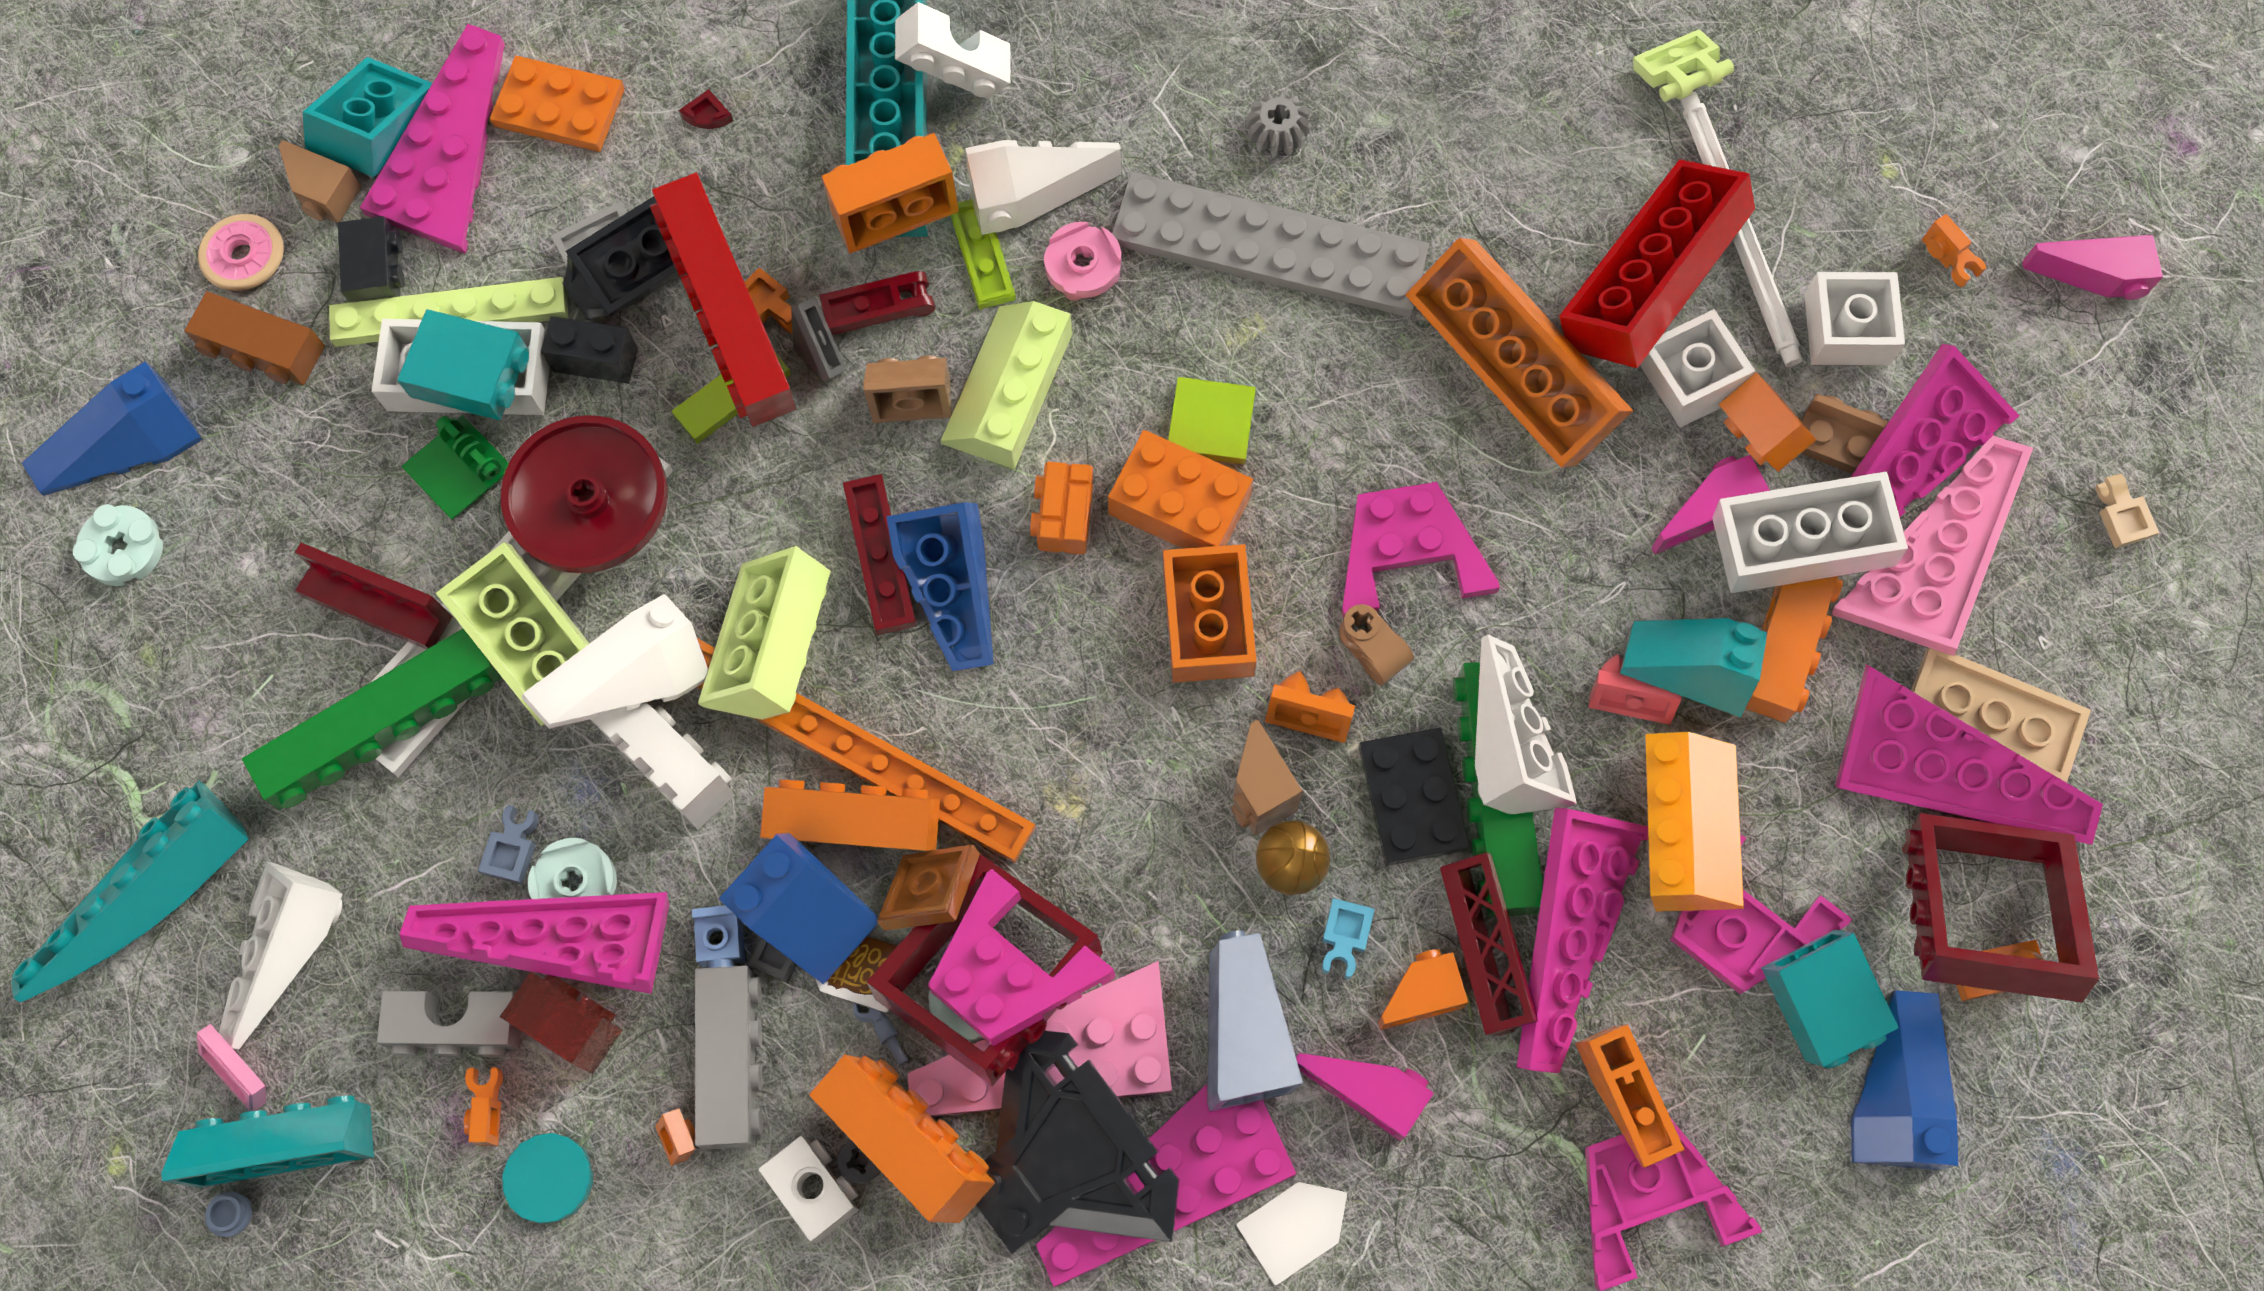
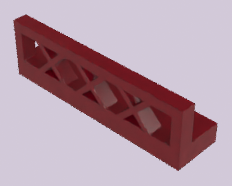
M300 542L294 552L310 566L295 589V592L302 598L426 650L437 644L453 618L429 594Z
M1486 852L1440 867L1485 1035L1501 1036L1515 1032L1514 1028L1538 1022L1491 853ZM1482 865L1486 882L1479 895H1477L1470 869ZM1489 893L1492 899V903L1486 900ZM1483 905L1495 912L1498 921L1490 937L1488 936L1481 911ZM1501 935H1502V939H1503L1504 945H1502L1501 943L1497 942L1498 939H1499V937H1500ZM1494 947L1506 953L1510 965L1502 979H1500L1494 958ZM1512 977L1514 978L1516 988L1509 984ZM1506 990L1519 997L1524 1015L1511 1018L1504 994Z

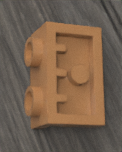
M1815 394L1805 409L1801 422L1817 440L1800 454L1853 474L1889 421L1882 419L1879 414L1873 411H1861L1848 406L1837 397Z

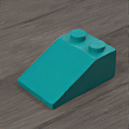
M366 57L302 111L305 149L374 177L383 169L430 89L432 82Z
M1729 618L1634 621L1630 630L1620 674L1741 718L1760 681L1767 632L1759 630L1752 624L1740 623Z

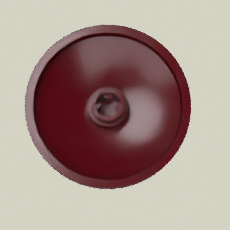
M583 415L551 423L534 433L519 447L505 471L501 486L500 502L503 518L508 530L529 556L539 563L558 571L592 573L603 571L625 562L638 553L651 540L665 514L668 484L664 467L656 451L642 434L619 420L603 416Z

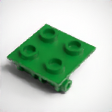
M444 415L436 422L438 436L401 467L451 520H454L504 477L509 462L463 415L458 419Z

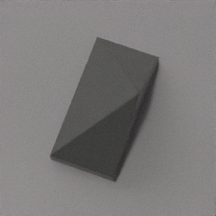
M816 297L791 307L793 349L823 381L846 371L847 368Z

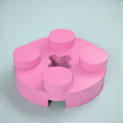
M1074 222L1061 227L1050 238L1049 245L1044 254L1045 272L1050 283L1058 291L1062 292L1067 299L1077 301L1082 298L1101 295L1117 283L1120 278L1121 249L1117 239L1109 230L1101 227V230L1096 227H1090L1088 222ZM1082 253L1085 258L1091 256L1093 259L1089 262L1088 266L1081 267L1074 264L1077 262L1076 255Z

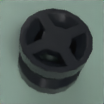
M852 1140L844 1144L838 1153V1169L842 1176L850 1182L865 1183L882 1173Z

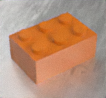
M935 133L924 137H913L903 145L887 151H876L864 160L850 165L837 166L830 173L822 175L832 216L849 254L959 212L953 172Z
M1143 429L1108 495V514L1183 549L1226 546L1251 498L1253 478Z
M1245 544L1163 550V577L1172 683L1254 677L1257 661Z

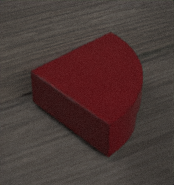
M709 89L678 110L684 121L698 128L715 129L733 122L731 113Z

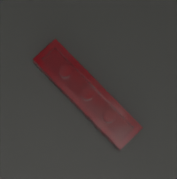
M882 474L842 482L877 636L917 627L906 576L903 570L899 569L893 557L887 516L892 514Z

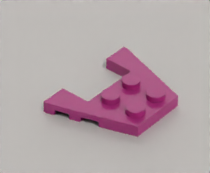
M1437 482L1357 495L1341 611L1342 618H1344L1345 613L1351 607L1360 604L1371 606L1377 613L1379 612L1380 605L1372 572L1453 560L1462 599L1498 593L1500 589L1498 580Z
M1740 834L1741 845L1747 838ZM1743 890L1744 909L1679 911L1670 940L1737 993L1742 994L1766 978L1761 967L1833 930H1841L1852 921V918L1820 895L1815 898L1793 928Z
M990 869L966 911L928 987L932 994L994 1046L1044 1018L1043 1014L1063 1003L1069 1005L1082 997L1081 993L1101 983L1103 986L1109 983L1116 975L1110 965L1088 947L1084 946L1054 977H1051L1000 935L993 927L1021 900V896L1015 887L993 869Z
M1672 1119L1671 1121L1685 1150L1645 1168L1639 1163L1623 1134L1585 1148L1594 1282L1597 1291H1603L1638 1278L1621 1236L1622 1230L1699 1202L1704 1204L1721 1247L1762 1232L1760 1225L1736 1201L1737 1197L1727 1185L1724 1186L1706 1165L1708 1162Z

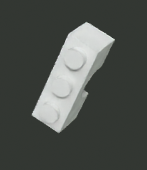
M919 2L895 19V60L986 99L1011 83L1010 43L979 30L962 44L958 45L950 32V16Z

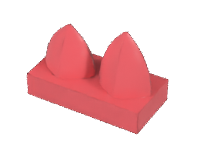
M1619 654L1609 659L1603 665L1591 690L1588 708L1671 725L1682 696L1620 674L1623 659Z

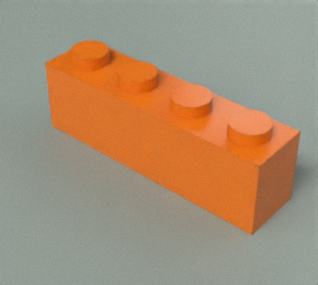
M1838 576L1775 586L1762 626V631L1767 632L1760 681L1745 709L1786 723L1796 712L1801 713L1809 697V690L1804 688L1808 675L1813 676L1821 657V653L1815 651L1819 638L1824 639L1832 622V616L1826 614L1830 602H1836L1843 586V580L1838 579Z
M779 779L778 787H764L760 838L773 839L776 834L790 833L798 841L923 851L936 850L940 799H928V790L902 788V796L886 795L887 787L861 785V793L845 792V784L820 782L819 790L804 789L805 781Z

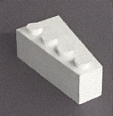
M647 702L640 703V707L626 711L622 707L601 712L599 717L590 719L697 830L735 796L727 785L732 778L718 763L714 761L710 765L700 755L704 750L688 733L681 737L672 728L676 724L675 720L660 705L653 709Z

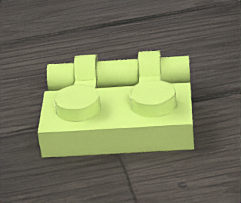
M1700 29L1633 57V70L1652 88L1667 83V85L1659 89L1660 97L1664 102L1674 98L1681 100L1692 95L1693 90L1704 85L1711 87L1721 83L1723 77L1734 72V66L1730 59L1719 63L1716 62L1720 60V47ZM1696 70L1698 71V72L1693 73V74H1691V75H1688V76L1686 75V74H1688V73H1690V72H1692V71H1696Z

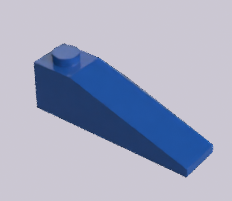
M145 361L105 386L30 454L22 464L38 491L44 496L90 483L94 477L115 472L119 475L130 472V467L148 462H152L155 465L169 461L203 439L167 382Z
M963 502L887 516L893 557L899 569H902L913 589L911 592L916 602L921 604L931 624L930 629L952 671L993 665L985 547L978 503Z
M1894 990L1892 991L1888 1006L1899 1028L1885 1035L1886 1041L1876 1047L1872 1063L1867 1068L1859 1103L1855 1105L1851 1117L1852 1163L1943 1170L1958 1166L1957 1116L1939 994Z

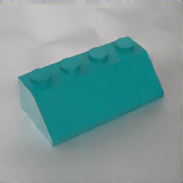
M344 1095L328 1098L327 1106L311 1108V1103H296L284 1106L283 1113L267 1116V1111L259 1110L239 1114V1121L223 1123L222 1118L196 1121L194 1129L178 1131L161 1172L162 1182L203 1188L374 1158L371 1105L356 1101L353 1095Z

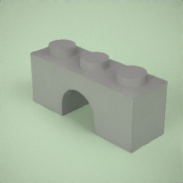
M382 991L377 1044L391 1049V1055L416 1057L418 1056L419 1049H435L434 1055L440 1057H461L462 1050H478V1056L499 1058L505 1056V1050L520 1049L524 998L514 992L469 991L468 1007L464 1016L455 1024L442 1026L437 1014L439 998L427 991Z

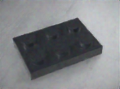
M1441 727L1360 742L1358 748L1385 866L1468 851L1470 848Z

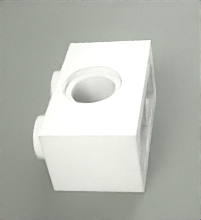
M801 1135L758 1170L809 1241L817 1244L859 1211V1208L853 1201L859 1195L847 1179L842 1175L836 1178L827 1164L833 1159L820 1141L816 1139L810 1143L807 1138ZM811 1175H820L823 1180L821 1194L814 1199H806L802 1192L803 1182Z

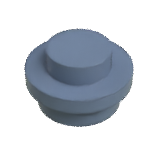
M233 1191L220 1193L207 1206L205 1212L207 1227L217 1236H236L249 1225L252 1217V1206L248 1198L241 1193Z

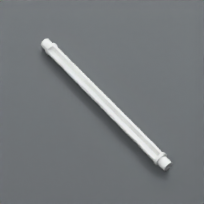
M1692 92V95L1681 99V103L1684 108V119H1686L1702 163L1729 169L1706 107L1703 103H1700L1697 93ZM1748 218L1733 241L1775 345L1778 355H1781L1785 367H1792L1803 360L1798 349L1800 343L1796 338Z

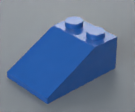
M790 833L776 834L719 897V900L746 926L822 984H825L879 924L877 922L879 916Z

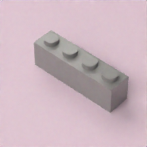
M748 966L695 969V1146L703 1150L756 1147V1135H762L763 1132L761 1108H756L755 1091H761L763 1083L761 1064H755V1047H761L762 1026L760 1020L755 1021V1004L761 1003L762 987L760 977H754V972Z

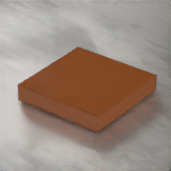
M974 845L903 855L877 919L883 930L956 921L980 855Z

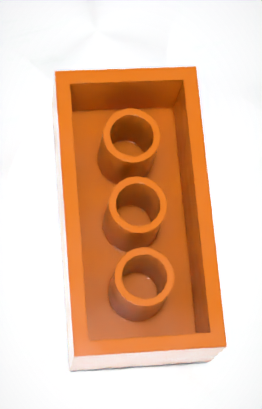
M844 1054L811 1091L809 1096L929 1222L960 1223L995 1184L986 1174L989 1166L976 1153L971 1150L966 1153L955 1142L959 1136L954 1129L943 1120L939 1119L936 1122L926 1112L929 1107L928 1103L914 1090L909 1089L906 1091L896 1081L900 1076L890 1064L882 1059L874 1061L865 1055L860 1058Z

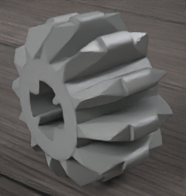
M1283 90L1278 95V98H1273L1266 92L1265 96H1263V102L1254 100V103L1251 105V112L1246 116L1249 142L1257 143L1259 153L1266 149L1271 150L1270 153L1273 159L1277 156L1278 151H1283L1290 157L1291 153H1293V147L1302 149V146L1305 144V137L1310 133L1311 123L1308 120L1309 111L1307 106H1299L1300 100L1298 96L1289 100L1285 99L1286 96Z

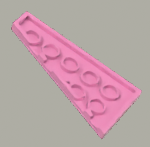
M1992 436L1963 467L1962 472L1954 481L1937 495L1936 500L1925 512L1922 511L1904 531L1908 549L1898 565L1866 572L1857 582L1855 588L1835 605L1832 615L1955 656L2033 448Z
M1159 961L1083 994L1080 999L1069 1005L1067 1004L1063 1009H1057L1047 1020L1045 1030L1070 1033L1077 1042L1078 1046L1069 1053L1075 1064L1079 1067L1087 1060H1090L1118 1098L1172 1093ZM983 1039L973 1045L984 1052L990 1043ZM947 1055L907 1073L908 1089L914 1090L928 1103L929 1107L926 1112L931 1117L1001 1110L1005 1073L992 1087L951 1055ZM1055 1066L1048 1071L1057 1084L1064 1079Z

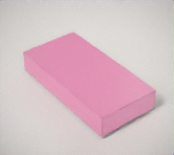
M211 1024L199 1031L196 1037L198 1054L249 1111H256L265 1105L266 1087Z

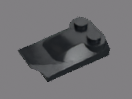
M654 196L565 251L567 253V270L562 283L587 320L597 317H611L679 276L650 208V205L657 203Z

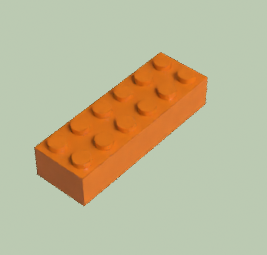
M1459 237L1405 294L1561 468L1577 466L1633 412L1632 408L1476 240Z

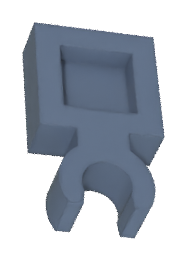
M508 805L502 814L505 830L503 834L491 831L478 872L485 876L522 885L536 846L535 843L525 838L526 835L535 830L539 818L538 814L529 810L526 820L521 824H515L514 819L517 815V809L514 806Z

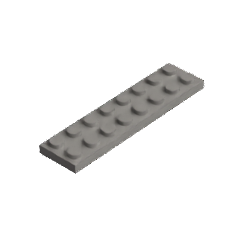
M1132 171L1112 232L1122 248L1411 318L1414 305L1405 294L1421 278L1430 243Z

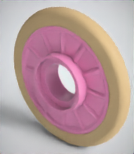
M253 214L233 215L216 223L205 234L198 251L199 266L208 281L219 288L230 291L248 290L261 285L276 272L283 257V240L278 229L267 219ZM240 245L250 246L249 254L245 258L239 260L232 259V253L236 247Z

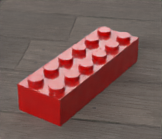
M1680 159L1677 161L1559 315L1564 336L1581 354L1633 368L1640 366L1754 212L1755 204L1750 173Z
M695 172L652 189L657 203L650 205L651 211L694 312L702 310L696 313L707 343L709 347L718 346L711 349L722 378L725 383L733 381L732 384L727 385V388L740 419L748 416L752 427L797 410L789 384L698 173Z

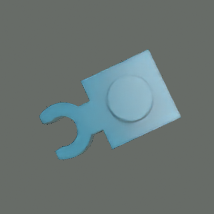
M1335 898L1332 899L1322 942L1334 945V948L1326 954L1322 962L1323 973L1328 974L1332 961L1342 960L1346 964L1344 979L1349 980L1352 977L1356 968V962L1351 953L1352 950L1364 953L1374 908Z

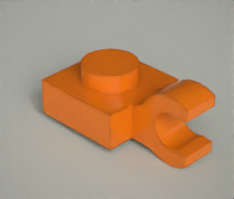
M1947 214L1934 221L1922 241L1934 258L1939 259L1946 268L1952 266V279L1955 284L1963 288L1971 279L1964 269L1971 270L1976 277H1979L1985 271L1986 264L1968 249L1972 242Z
M759 267L744 282L761 322L764 323L772 316L785 331L792 335V306L785 302L790 297L784 286Z
M491 1067L490 1080L486 1084L480 1085L478 1083L479 1070L468 1068L465 1074V1083L468 1089L475 1094V1097H472L471 1109H467L464 1115L465 1135H469V1143L478 1146H498L502 1103L498 1101V1093L503 1082V1073L501 1069Z

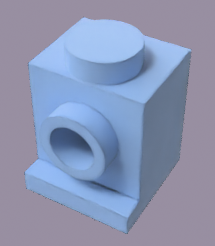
M725 905L692 909L696 962L702 967L707 968L732 967L737 963H745L743 922ZM723 932L724 937L721 943L717 945L710 944L712 933Z

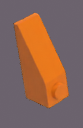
M1628 1024L1610 1027L1575 1043L1593 1085L1642 1167L1645 1168L1685 1150Z

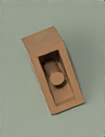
M282 140L278 147L292 192L302 204V211L319 221L326 218L336 223L340 222L362 187L351 169L343 164Z

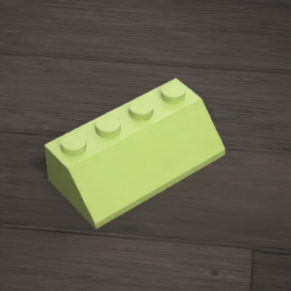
M1035 301L999 306L941 438V444L1015 470L1072 336L1070 313Z
M503 542L436 592V594L539 725L543 726L545 724L522 699L523 693L590 643L512 545Z
M797 546L741 564L698 701L700 706L761 720L790 712L796 699V689L800 675L806 664V655L811 637L816 630V620L820 606L826 595V586L831 572L829 569Z

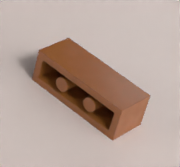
M208 291L205 292L184 330L195 342L194 348L201 354L213 359H217L219 355L226 357L235 366L249 372L253 368L264 371L266 376L281 384H287L288 381H292L304 386L325 347L311 328Z

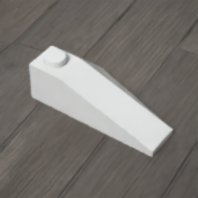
M1002 140L965 148L971 199L982 235L1020 227L1121 175V148L1119 143L1074 142L1069 147H1052L1051 141H1038L1036 147L1018 146L1016 140Z
M664 594L631 612L524 692L522 699L550 729L597 718L601 712L624 707L627 711L639 708L640 703L662 698V701L666 702L678 699L705 682L708 667L692 623Z
M1486 635L1481 638L1475 770L1479 783L1478 793L1483 800V804L1510 815L1555 809V807L1565 808L1577 804L1562 753H1553L1545 733L1551 730L1546 717H1540L1530 702L1529 697L1533 695L1534 690L1515 647L1493 636Z
M272 862L266 863L248 915L256 917L253 934L248 941H242L239 955H242V977L235 978L231 983L219 1034L231 1048H241L327 936L331 923H335L338 920L342 910V893L330 884Z

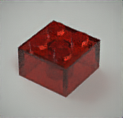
M533 972L529 973L499 1016L571 1064L591 1074H594L623 1031L612 1023L616 1015L586 995H583L581 1000L577 1001L581 992L558 977L546 974L543 979Z

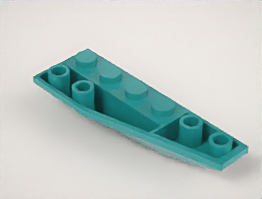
M200 780L191 788L185 787L180 790L170 802V808L159 819L154 817L142 827L138 834L139 838L64 922L52 932L38 951L17 966L11 980L13 998L21 1003L62 984L109 958L153 928L184 903L249 840L243 824Z

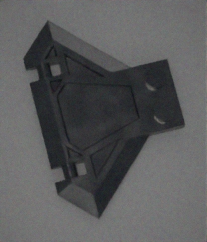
M1045 1030L1036 1042H1029L1018 1055L1019 1059L1013 1071L1008 1068L1005 1072L996 1152L985 1160L989 1166L986 1174L995 1184L976 1206L1011 1254L1018 1252L1049 1225L1173 1242L1180 1179L1171 1167L1160 1175L1156 1172L1149 1160L1159 1151L1092 1062L1087 1060L1079 1067L1075 1064L1069 1053L1078 1044L1071 1034ZM1054 1066L1064 1077L1058 1084L1048 1073ZM1134 1173L1145 1186L1139 1192L1136 1191L1128 1180Z

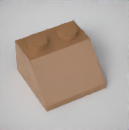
M925 355L916 360L899 361L894 358H884L877 363H867L863 386L873 423L951 418L950 374L946 358Z
M1258 719L1250 724L1236 778L1234 796H1232L1235 805L1231 806V811L1241 828L1249 827L1253 835L1256 836L1296 813L1303 792Z

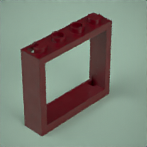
M1919 813L1912 828L1905 830L1906 843L1902 851L1904 854H1908L1909 859L1906 886L1908 889H1912L1913 901L1910 907V922L1912 925H1916L1917 938L1914 944V955L1919 956L1922 980L2083 1003L2098 982L2099 974L2075 835ZM1937 849L2042 863L2058 962L1948 947Z
M980 854L956 921L914 927L866 983L875 1000L993 1087L1008 1068L1013 1071L1019 1059L1018 1055L1029 1042H1036L1042 1036L1047 1026V1020L1057 1009H1063L1067 1004L1063 1003L1043 1014L1044 1018L1004 1041L994 1046L990 1044L983 1052L903 993L905 988L958 929L986 873L993 869L1019 891L1021 900L1017 903L1018 905L1074 943L1049 976L1054 977L1084 946L1088 947L1099 957L1102 956L1103 951L1096 933Z

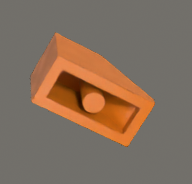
M1433 949L1415 955L1416 962H1412L1406 970L1378 1020L1380 1030L1461 1010L1468 1004L1453 952L1441 955L1440 949Z

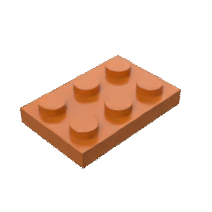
M515 55L490 116V121L493 127L601 152L625 87L622 80Z

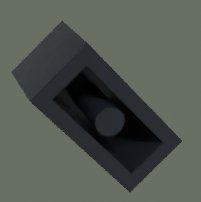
M385 216L338 222L340 288L347 301L350 303L400 297V288L405 286L404 273L401 265L398 264V254L403 252L400 232L393 230Z
M551 316L541 353L555 373L629 384L638 347L628 328Z

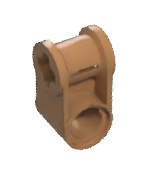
M1364 604L1355 605L1345 613L1344 620L1339 628V638L1343 645L1360 662L1369 677L1377 684L1384 685L1414 660L1413 652L1407 643L1388 626L1371 606ZM1363 623L1367 627L1366 631L1360 629L1355 632L1352 629L1353 624L1360 626Z

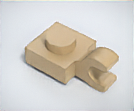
M2121 473L2104 479V483L2095 486L2100 500L2108 505L2099 513L2115 549L2153 538L2159 534L2144 496L2132 499L2127 482Z

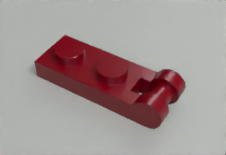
M914 271L819 295L824 317L832 335L913 315L917 317L927 316L935 311L933 297L927 293V288L929 287L928 278L923 271ZM910 292L912 297L901 300L900 293Z

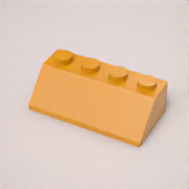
M1691 732L1645 734L1650 896L1655 911L1744 909L1736 745Z

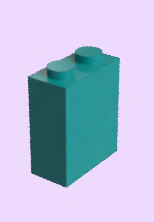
M426 309L397 381L411 398L501 421L505 408H509L513 403L515 396L514 385L519 373L524 372L527 367L529 351L516 331Z
M1833 930L1761 967L1805 1062L1826 1069L1840 1066L1849 1060L1848 1054L1860 1048L1869 1049L1882 1044L1887 1039L1886 1034L1899 1028L1853 932Z

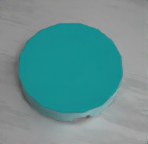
M555 1133L535 1135L520 1143L508 1157L502 1174L503 1193L510 1208L523 1219L541 1224L559 1222L576 1214L587 1201L593 1185V1171L591 1170L590 1158L586 1150L573 1139Z

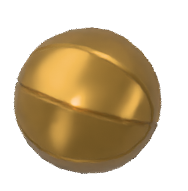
M1284 821L1270 827L1259 840L1256 849V865L1262 879L1265 880L1264 882L1270 888L1282 894H1306L1318 887L1328 873L1330 865L1329 847L1323 835L1316 828L1302 821Z

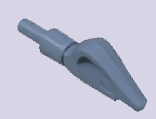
M853 1002L855 1018L860 1022L872 1023L874 1025L873 1027L881 1044H887L899 1066L907 1063L908 1059L896 1039L899 1034L885 1013L870 1007L868 1013L860 1012L859 1004Z

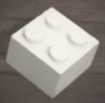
M1817 272L1804 293L1811 365H1890L1905 345L1897 272Z
M1715 309L1664 333L1641 363L1642 370L1680 428L1720 409L1721 407L1718 404L1755 374V369Z

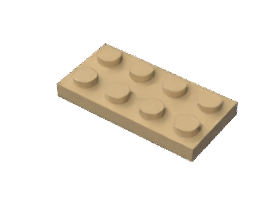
M1927 648L1924 653L1911 691L2030 760L2065 782L2068 781L2091 709L1956 654L1952 656L1931 648Z

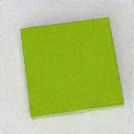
M1178 377L1168 440L1214 461L1245 465L1256 387Z

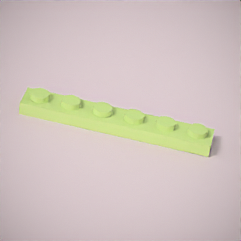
M557 277L329 305L330 341L335 347L379 342L382 319L422 320L426 309L472 321L544 322L550 321L551 316L569 319L567 289L562 283L564 278Z

